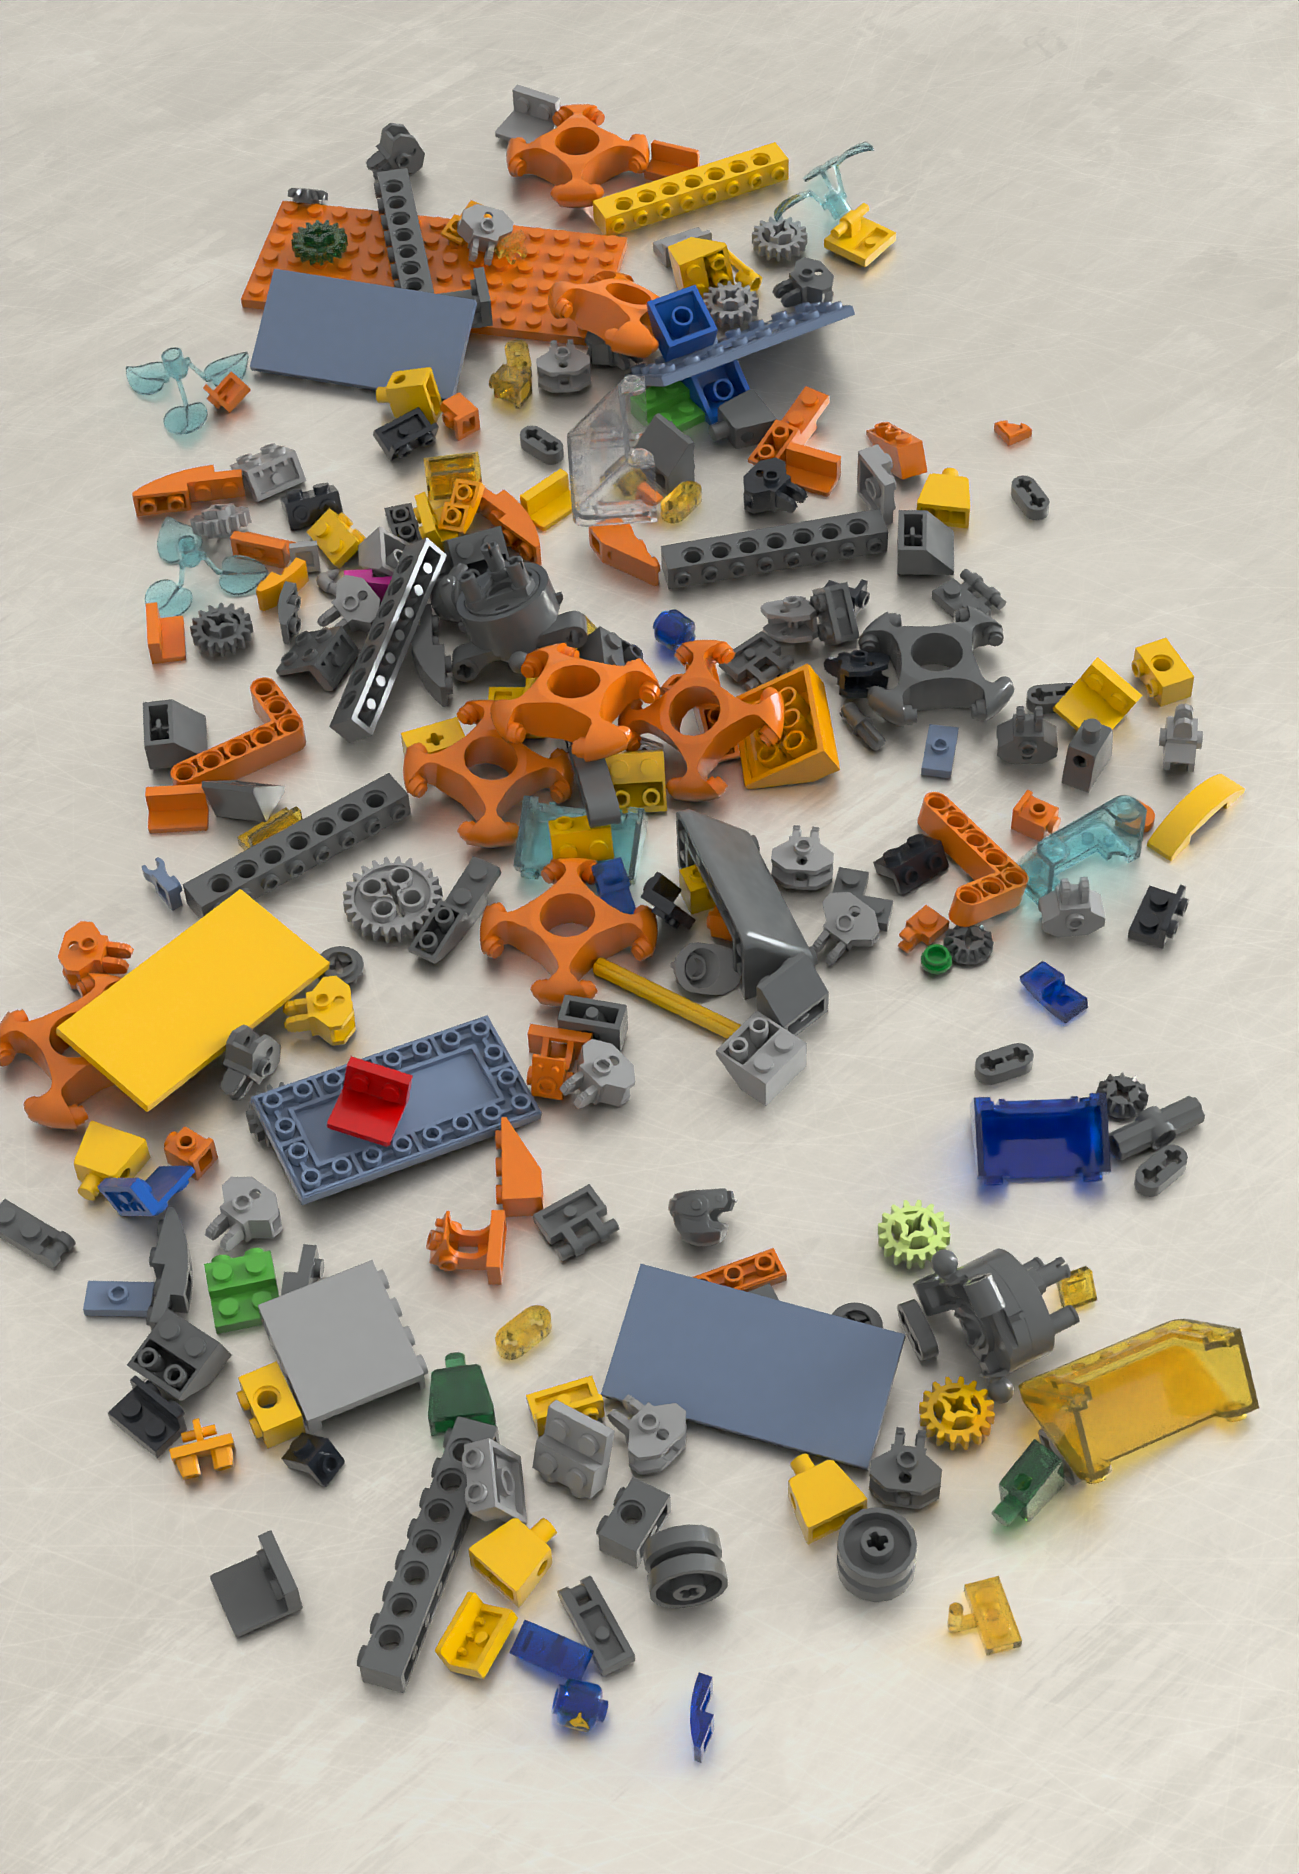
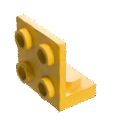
M1097 657L1053 707V711L1077 731L1084 720L1091 718L1098 720L1102 725L1108 726L1113 730L1143 695Z

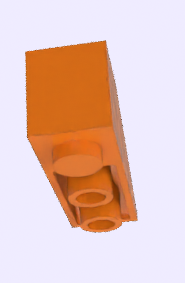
M881 422L876 424L875 428L866 430V435L872 444H878L883 452L891 457L893 463L892 474L903 480L928 472L922 440L890 422Z
M619 514L588 525L590 546L603 563L653 586L659 585L658 573L661 572V567L655 556L652 557L648 553L643 540H638L634 535L631 525L628 522L625 523Z
M501 1117V1130H495L496 1150H502V1157H496L495 1159L496 1177H502V1185H496V1204H503L506 1217L533 1216V1214L544 1209L542 1171L507 1117Z

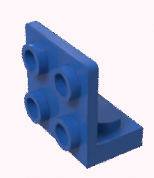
M159 1166L145 1181L140 1178H105L97 1188L120 1216H157L167 1208V1201L189 1184L188 1179L195 1173V1170L192 1166Z

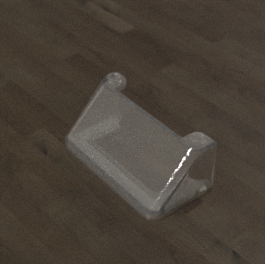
M628 375L624 377L567 433L573 522L578 526L591 527L657 522L654 456L642 448L630 451V448L635 447L636 440L643 435L647 428L645 376Z

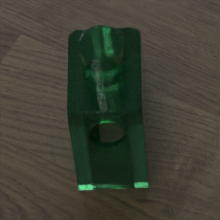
M460 1352L446 1355V1368L435 1369L431 1373L428 1406L431 1437L445 1435L449 1427H454L458 1416L496 1426L494 1405L481 1366L478 1364L466 1365L465 1355Z
M1034 1439L1000 1481L999 1492L1001 1502L991 1512L994 1518L1006 1527L1018 1515L1027 1522L1031 1521L1065 1485L1063 1460Z

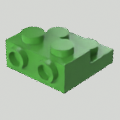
M681 381L667 386H651L646 389L639 387L630 396L631 413L646 428L658 413L668 421H672L681 432L705 421V413L690 399V390Z
M252 1248L247 1250L244 1256L231 1258L228 1255H218L211 1260V1263L204 1264L216 1333L221 1334L263 1325L258 1305L279 1297L271 1251L264 1252L261 1248Z

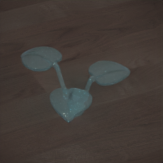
M868 142L856 144L840 156H835L827 160L823 165L812 169L803 177V180L807 182L821 174L829 190L824 195L826 200L823 201L811 189L797 193L776 207L774 210L776 222H778L780 216L786 210L807 197L814 198L824 210L828 209L834 220L843 217L852 210L846 200L847 195L844 191L839 165L845 159L856 154L875 151L873 146ZM833 166L839 191L837 188L833 189L825 173Z
M172 347L162 353L161 358L163 362H151L140 366H126V376L131 388L140 395L156 394L162 390L164 383L170 381V377L175 379L184 406L170 409L165 414L163 423L166 430L170 433L177 435L189 434L197 431L204 425L208 412L205 405L201 402L190 405L188 403L181 381L188 374V366L204 381H213V384L217 387L231 371L242 380L246 374L249 355L246 351L218 359L210 363L203 373L191 362L190 357L184 358L180 348Z
M167 516L158 534L157 550L159 556L168 563L180 561L178 563L180 567L179 582L176 584L172 580L164 579L153 583L146 592L145 606L146 603L157 602L160 618L184 614L191 606L193 599L192 592L189 589L182 588L184 585L185 567H196L201 560H204L215 574L221 575L219 579L220 587L232 595L247 594L255 589L267 577L268 569L259 561L242 555L225 558L222 562V570L218 569L207 557L206 552L200 551L203 543L202 536L193 534L190 525L178 522Z

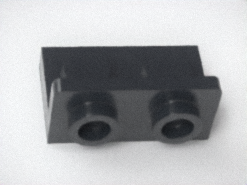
M1180 884L1175 894L1149 885L1129 928L1128 938L1164 949L1168 938L1174 939L1179 925V921H1176L1178 915L1183 917L1187 910L1189 899L1185 898L1186 886Z
M135 1375L130 1379L132 1390L108 1412V1416L124 1432L156 1458H159L181 1437V1433L187 1431L183 1417L185 1412L174 1400L171 1399L169 1402L161 1396L159 1389L151 1381L143 1382Z

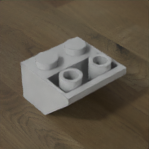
M758 1011L745 1021L716 1050L717 1057L739 1088L765 1106L806 1067L807 1043Z

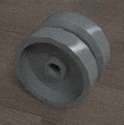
M880 1507L862 1509L851 1515L840 1528L837 1541L838 1554L836 1566L840 1581L847 1591L862 1600L871 1602L892 1600L904 1593L913 1581L917 1553L915 1531L906 1518L893 1510Z
M690 1524L670 1527L649 1537L642 1546L645 1570L649 1573L647 1575L650 1599L656 1605L666 1608L698 1606L717 1598L728 1587L725 1563L720 1560L722 1558V1548L719 1534L713 1528Z

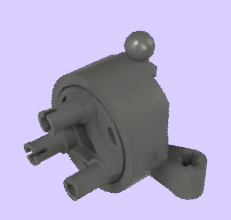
M495 540L490 541L492 547H489L488 542L480 547L488 564V572L476 578L472 571H465L457 577V581L462 589L456 605L462 620L461 623H458L460 631L468 634L471 640L469 643L456 647L452 653L453 676L462 682H469L475 679L488 663L501 659L509 663V667L513 672L522 674L521 666L525 661L526 655L537 650V648L558 643H566L569 647L579 648L587 642L588 638L587 621L584 614L579 611H569L558 615L563 601L562 592L555 593L547 571L538 564L523 562L522 557L518 555L510 557L507 561L504 560L498 547V542Z
M999 1248L957 1268L958 1259L956 1255L950 1250H939L931 1259V1267L935 1273L913 1283L926 1316L955 1310L954 1316L959 1319L961 1327L967 1336L966 1344L973 1349L979 1359L982 1369L979 1376L987 1379L988 1397L995 1403H1006L1012 1398L1014 1387L1005 1376L1050 1354L1054 1348L1055 1335L1080 1322L1078 1313L1072 1305H1067L1049 1314L1042 1297L1047 1287L1071 1276L1068 1264L1061 1266L1065 1263L1062 1257H1058L1044 1265L1039 1257H1034L1032 1260L1021 1264L1012 1254Z

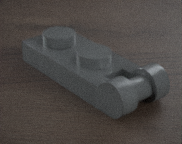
M7 1199L0 1203V1238L49 1268H55L61 1261L60 1256L65 1251L69 1252L75 1246V1240L68 1233L58 1231ZM50 1243L53 1244L50 1248H47Z
M591 1576L581 1579L580 1584L571 1589L567 1586L557 1591L564 1609L568 1612L603 1677L635 1661V1654ZM586 1597L588 1598V1600H590L589 1602L580 1606L577 1603L578 1601Z

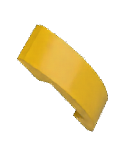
M1217 774L1205 780L1186 795L1166 816L1148 840L1147 847L1172 861L1190 844L1191 836L1221 807L1227 809L1245 792V788L1222 774Z

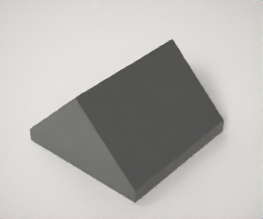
M238 780L202 781V789L215 815L219 817L267 822L285 792V786Z

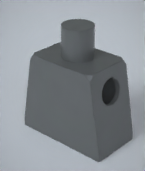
M752 388L718 407V423L710 425L708 430L713 441L726 437L734 448L741 449L759 444L777 418Z
M1092 718L1083 721L1068 746L1061 783L1087 793L1090 792L1112 756L1113 730L1110 727L1102 725L1098 720ZM1085 759H1086L1087 765H1086V766H1080V763H1081V762L1084 763V762H1085Z

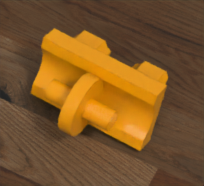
M197 1418L192 1420L194 1430L181 1433L183 1443L197 1440V1442L169 1449L171 1459L174 1465L177 1464L183 1480H188L201 1476L198 1458L209 1455L212 1457L215 1472L233 1468L232 1449L236 1448L231 1433L204 1440L205 1437L217 1434L215 1424L201 1427L200 1419Z

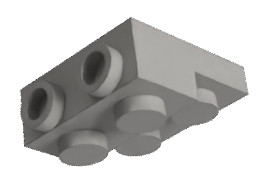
M877 444L858 451L857 493L870 510L880 508L885 524L888 525L893 523V510L896 508L894 501L896 481L891 475V469L893 468L891 457L889 454L884 453Z
M555 1400L548 1406L545 1432L536 1441L532 1468L541 1472V1476L545 1481L551 1483L560 1482L569 1487L573 1496L591 1499L606 1485L615 1430Z
M490 1438L464 1444L462 1468L467 1477L465 1503L469 1513L485 1522L495 1519L508 1522L512 1518H517L523 1524H527L521 1456Z

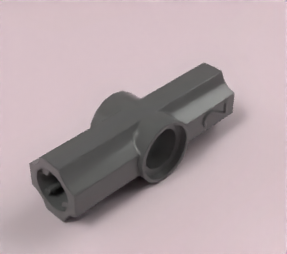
M1187 1096L1162 1109H1159L1157 1106H1151L1143 1110L1134 1122L1108 1133L1106 1141L1114 1158L1122 1161L1149 1147L1159 1150L1169 1145L1176 1138L1177 1134L1203 1123L1205 1114L1198 1099Z

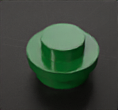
M933 944L928 946L922 953L921 965L929 973L941 974L950 969L952 956L945 946Z

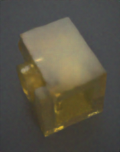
M502 364L496 373L491 375L489 388L494 389V397L515 403V408L521 409L532 394L531 373Z

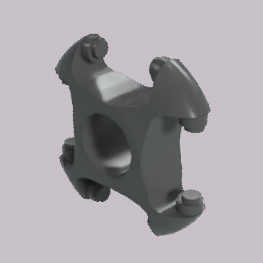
M970 606L954 610V623L938 626H902L900 614L888 613L887 611L880 615L861 634L858 640L859 648L866 652H882L889 655L899 683L892 690H886L879 686L870 687L867 692L869 707L883 719L902 728L917 723V711L971 708L972 719L984 720L986 722L993 718L1004 708L1014 694L1013 682L1006 676L998 678L995 682L987 681L981 674L973 650L986 645H1001L1004 639L1002 625L984 612ZM942 664L951 669L930 671L921 666Z

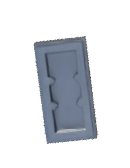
M929 724L921 775L951 778L958 739V727Z
M88 1281L83 1306L85 1316L146 1317L148 1307L154 1305L155 1282Z

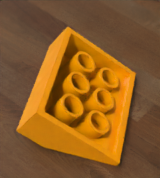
M808 663L736 696V698L747 704L755 705L760 703L761 693L767 687H772L781 693L784 703V725L781 740L773 746L767 747L759 738L761 735L759 732L761 728H759L738 743L744 782L747 789L814 782L840 770L824 682Z

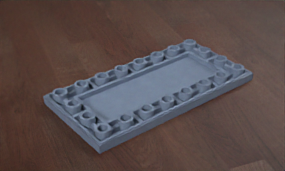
M274 269L250 369L252 371L376 391L377 387L387 386L392 373L395 371L431 367L441 400L444 401L456 394L477 302L467 298Z
M828 301L821 304L820 302L802 303L794 306V312L787 314L786 311L772 314V320L764 322L763 319L753 321L748 324L749 328L741 331L740 328L725 332L726 337L719 340L716 337L713 345L668 362H665L663 356H659L654 359L655 363L635 365L631 367L632 372L624 376L626 385L667 386L855 315L853 306L842 305L841 301L834 303Z
M488 1015L362 1058V1060L413 1075L408 1104L388 1147L327 1128V1121L344 1087L347 1064L251 1097V1104L301 1205L495 1136V1130H501V1117H507L515 1129L540 1120L542 1116L540 1108Z
M640 1264L601 1395L602 1397L621 1402L629 1394L644 1406L648 1402L653 1406L676 1403L686 1411V1420L869 1471L906 1336L899 1332Z

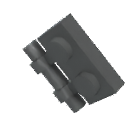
M964 569L960 574V578L965 581L964 583L960 584L952 578L932 591V600L952 617H954V610L967 608V606L976 608L991 617V609L989 607L994 605L1000 610L1006 604V601L1000 596L1001 594L997 589L987 586L980 575L972 573L968 569ZM977 591L982 596L977 598L972 593Z
M761 631L733 649L735 652L734 658L729 663L719 664V667L737 682L746 677L750 680L744 684L745 690L749 691L772 680L776 676L779 677L787 673L788 668L793 666L795 662L790 655L783 659L779 658L781 646ZM767 664L769 668L761 672L759 668Z
M590 1184L533 1214L534 1223L550 1245L561 1239L566 1243L556 1249V1253L561 1261L571 1256L574 1258L580 1256L585 1252V1248L596 1242L601 1244L609 1240L610 1235L619 1230V1225L614 1218L605 1223L600 1220L601 1217L607 1215V1207ZM587 1225L590 1227L591 1231L580 1237H577L574 1233Z

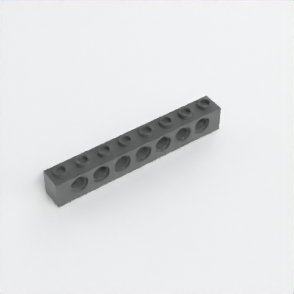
M402 168L377 172L378 183H374V190L382 230L384 231L385 245L388 247L389 263H394L390 264L392 279H398L394 281V287L434 293L408 169Z
M879 508L661 546V566L668 589L887 552L888 530Z
M428 538L405 546L329 727L349 743L373 735L447 556Z
M387 773L182 884L186 902L197 917L201 919L239 889L255 900L275 890L278 886L289 880L301 876L309 869L325 863L342 851L352 848L362 840L376 835L393 823L403 820L411 814L409 795L392 775Z
M458 1416L454 1427L447 1429L443 1441L445 1450L441 1458L437 1457L432 1467V1483L430 1488H424L419 1502L421 1511L418 1518H413L410 1522L407 1532V1539L409 1541L406 1549H401L395 1561L396 1574L393 1581H388L385 1585L382 1596L383 1607L380 1613L376 1612L370 1624V1634L372 1635L368 1645H362L357 1657V1666L360 1667L363 1682L401 1693L405 1692L472 1517L465 1503L467 1477L462 1468V1461L457 1459L462 1457L464 1453V1444L487 1438L500 1444L497 1426ZM451 1486L459 1487V1489L453 1492L445 1491ZM438 1517L447 1518L445 1521L439 1523L433 1521ZM425 1548H435V1551L432 1553H421ZM413 1579L424 1580L418 1585L408 1584ZM400 1611H411L406 1617L396 1616ZM391 1642L399 1644L396 1648L392 1650H386L383 1648L386 1644Z

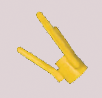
M728 250L731 265L739 270L735 276V282H741V287L749 285L750 291H757L762 283V277Z

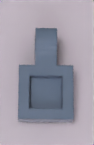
M157 857L155 858L157 869L149 870L146 865H143V875L147 881L155 886L156 893L173 911L183 905L180 892L183 891L182 886L174 875L170 877L167 874L164 861Z

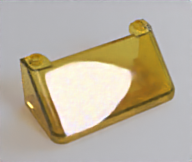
M1184 1318L1162 1323L1028 1379L1019 1385L1022 1402L1079 1479L1085 1480L1088 1484L1105 1481L1107 1475L1112 1471L1111 1462L1214 1416L1226 1418L1228 1422H1237L1247 1418V1413L1260 1408L1241 1328Z

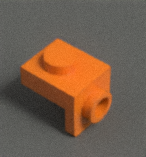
M232 371L214 390L207 384L203 387L209 394L206 399L217 409L222 406L229 413L251 391Z

